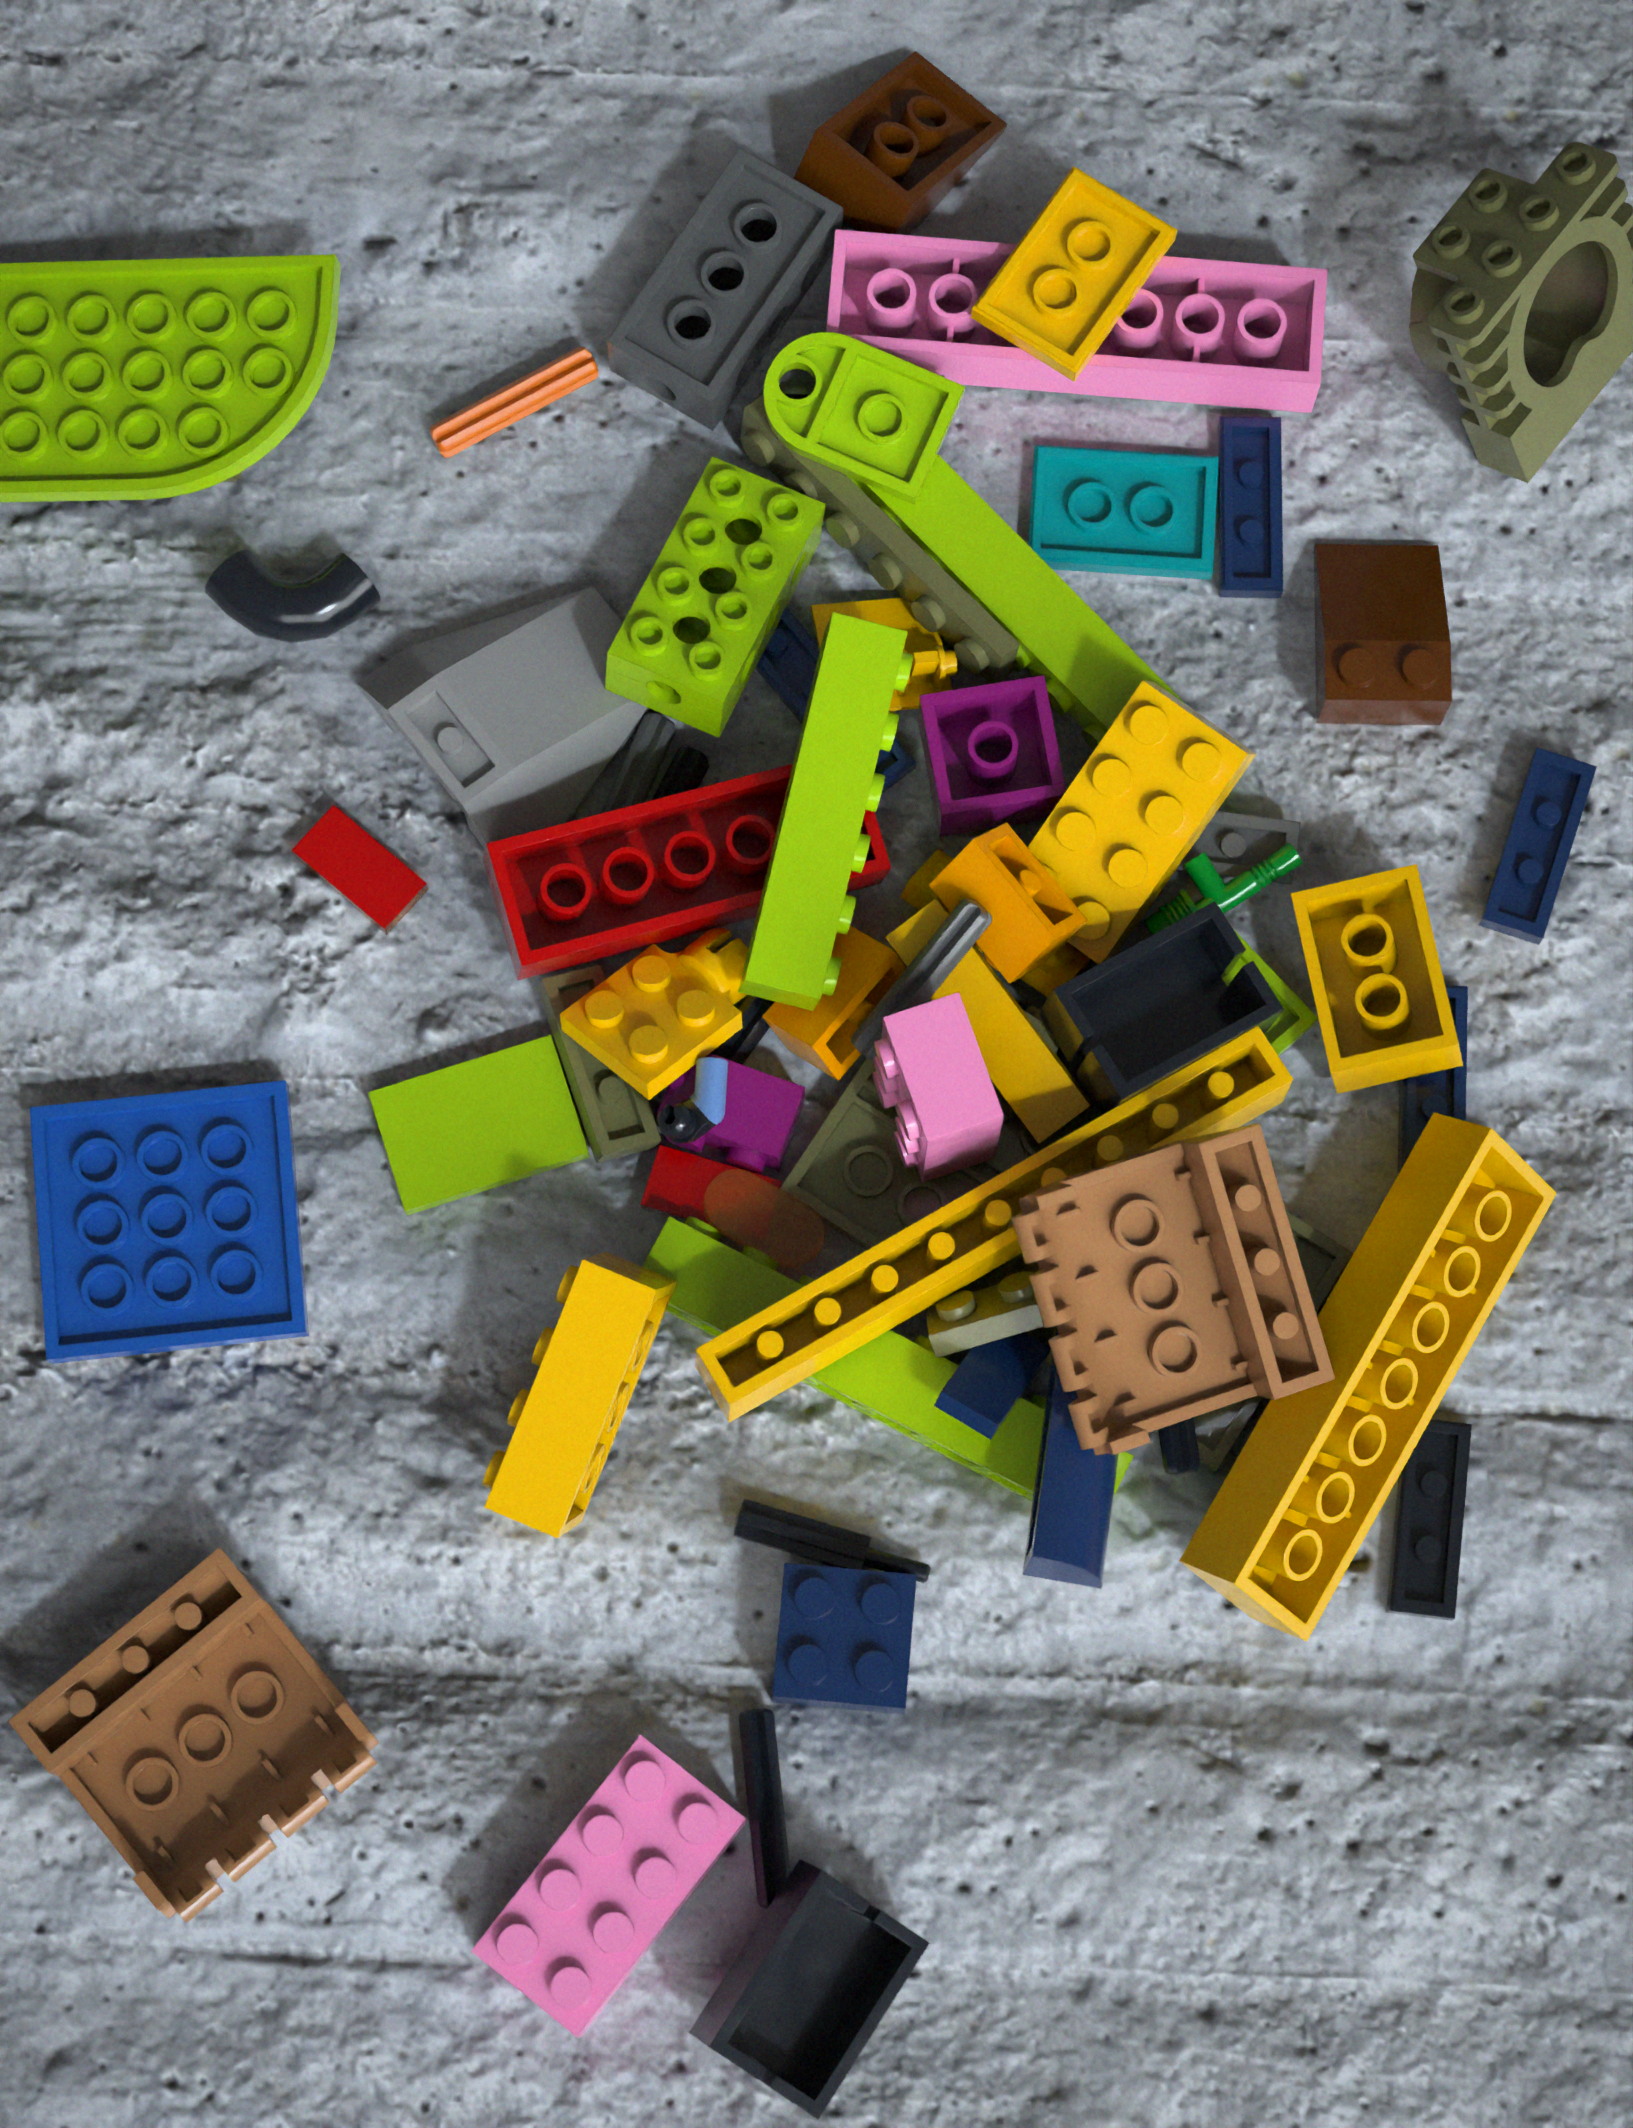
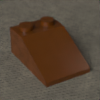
M915 51L816 129L793 179L842 206L843 221L856 231L909 235L921 225L1003 134L1008 124Z
M1315 544L1316 724L1441 725L1452 702L1451 641L1439 546Z

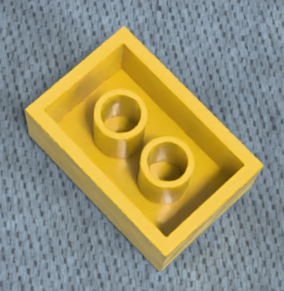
M1417 864L1291 893L1326 1055L1337 1094L1463 1066Z

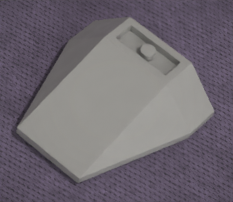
M594 586L407 647L357 683L359 690L392 732L396 734L400 731L462 809L470 831L484 848L486 843L570 822L641 723L644 715L650 710L648 707L605 689L607 652L623 622Z

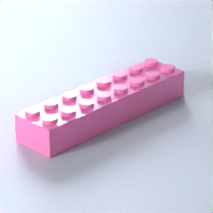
M835 229L826 332H834L852 337L935 374L945 375V378L958 384L1312 413L1321 384L1328 269L1163 256L1079 377L1073 382L971 318L972 307L1017 244Z

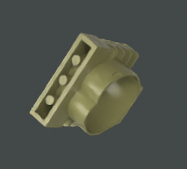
M1581 142L1567 144L1535 184L1489 168L1482 169L1413 254L1417 270L1411 290L1409 331L1414 350L1418 358L1428 368L1449 376L1453 383L1459 385L1456 390L1460 404L1468 408L1461 417V420L1479 463L1526 483H1529L1633 351V207L1631 204L1624 202L1628 196L1625 182L1615 177L1619 172L1616 156L1613 153Z

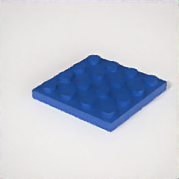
M286 1080L30 1107L46 1360L50 1364L309 1336L289 1085Z

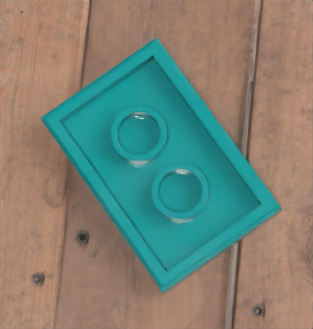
M1035 445L1028 545L1053 570L1211 580L1214 561L1219 457Z

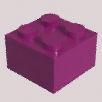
M1044 675L919 695L918 724L939 837L992 829L1006 822L1011 826L1046 820L1066 792V785Z

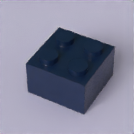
M784 1563L772 1692L773 1703L904 1715L907 1699L917 1575Z

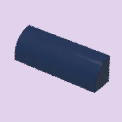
M1057 1326L1055 1330V1336L1059 1334ZM1052 1355L1022 1575L1101 1589L1119 1454L1095 1455L1093 1448L1081 1450L1068 1408L1069 1403L1078 1399L1076 1390L1070 1392L1063 1391Z

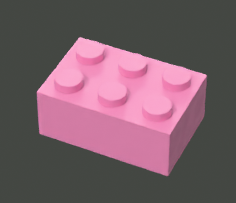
M959 992L883 1017L882 1037L880 1040L874 1041L877 1056L873 1057L876 1071L872 1072L884 1109L892 1106L896 1108L898 1117H895L898 1131L894 1132V1138L905 1168L916 1166L923 1183L994 1159L1004 1114Z

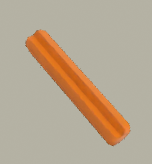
M579 346L433 424L429 429L431 439L438 452L444 458H449L595 380L599 375L597 364L587 348Z

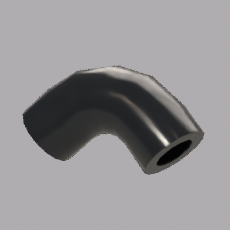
M241 550L226 559L213 572L205 586V593L229 617L257 636L288 643L327 638L360 619L381 600L379 592L368 576L344 553H339L318 572L308 578L291 581L279 578L270 572L250 550Z

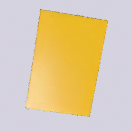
M1073 166L971 309V318L1075 382L1176 239L1177 229Z

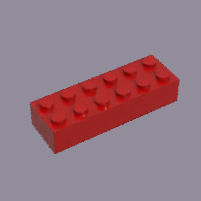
M792 764L486 843L483 863L517 981L756 917ZM865 810L860 833L871 836L869 849L862 872L851 871L846 893L881 884L891 869L875 812Z

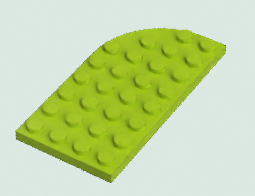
M336 255L0 263V502L170 498L193 493L219 484L258 462L274 449L296 426L311 405L328 370L335 345L338 322L341 264Z

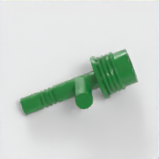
M1289 842L1270 854L1267 860L1263 859L1261 863L1258 862L1250 870L1247 869L1224 883L1204 851L1183 865L1203 895V898L1194 903L1182 888L1177 891L1179 895L1175 896V899H1170V903L1166 902L1164 906L1161 905L1159 911L1143 921L1150 934L1154 935L1216 901L1223 914L1261 891L1262 888H1266L1267 884L1270 885L1272 881H1277L1278 878L1302 865L1303 862Z

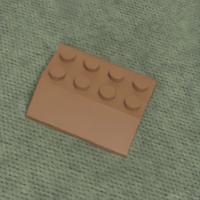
M1251 1124L1172 1142L1051 1182L1019 1199L1022 1213L1012 1217V1221L1025 1263L1038 1262L1040 1270L1030 1275L1029 1278L1044 1328L1057 1326L1059 1332L1057 1336L1048 1341L1063 1391L1070 1392L1076 1390L1078 1399L1069 1403L1068 1408L1081 1450L1093 1448L1095 1455H1116L1151 1443L1148 1433L1257 1395L1276 1400L1335 1379L1260 1124Z
M220 1547L8 1720L48 1773L60 1777L136 1874L132 1879L154 1907L161 1911L168 1919L178 1913L186 1923L224 1892L217 1881V1878L223 1873H226L233 1882H236L277 1848L270 1837L272 1832L279 1828L289 1838L330 1803L322 1792L327 1786L332 1783L341 1794L375 1766L377 1761L369 1751L379 1744V1741L353 1706L271 1605Z

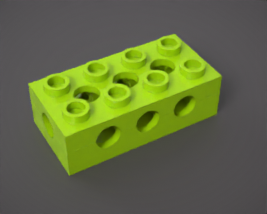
M712 456L607 652L605 689L719 738L772 637L784 609L788 606L820 543L826 504Z

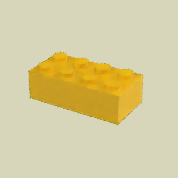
M1142 680L1028 845V849L1088 920L1067 942L1098 964L1117 955L1257 755L1153 681Z
M608 1252L582 1259L579 1267L572 1264L569 1266L556 1296V1302L564 1305L559 1320L554 1329L548 1326L545 1327L533 1352L531 1363L540 1366L530 1390L522 1388L519 1391L511 1407L507 1425L514 1427L515 1430L509 1446L505 1452L500 1449L495 1452L486 1470L482 1486L491 1489L484 1508L557 1539L582 1522L678 1281Z

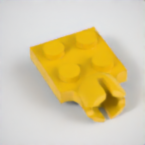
M725 928L708 930L683 951L676 953L665 952L655 944H652L560 1013L561 1029L650 1100L693 1067L697 1059L706 1057L743 1028L742 1012L734 1005L748 995L738 992L748 948L740 938H737L720 950L716 949L733 936Z

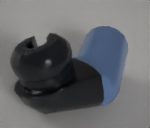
M713 1057L697 1059L694 1094L674 1107L667 1104L662 1108L658 1117V1126L661 1132L672 1142L679 1144L695 1142L723 1120L726 1106L727 1060Z

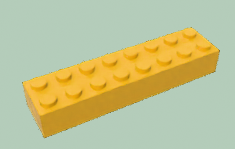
M1438 1113L1432 1114L1317 1317L1335 1379L1269 1401L1179 1560L1251 1619L1307 1642L1557 1194L1492 1128Z

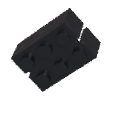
M1216 901L1052 990L1041 1008L1039 1015L1068 1062L1079 1056L1082 1059L1083 1063L1076 1074L1102 1115L1257 1026L1265 1034L1283 1012V1006L1254 961L1242 966L1228 987L1222 978L1230 973L1246 951V948Z
M799 1859L689 2033L819 2120L928 1947L929 1942L882 1910L872 1906L869 1901L823 1870Z

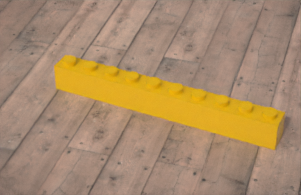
M1257 1026L696 1348L695 1368L730 1423L1020 1255L1022 1251L1012 1221V1217L1022 1213L1019 1202L1020 1198L1051 1182L1172 1142L1241 1127L1282 1103L1294 1079L1260 1027Z

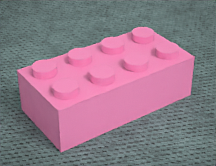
M640 1734L471 1952L573 2035L582 2037L740 1833L747 1820Z

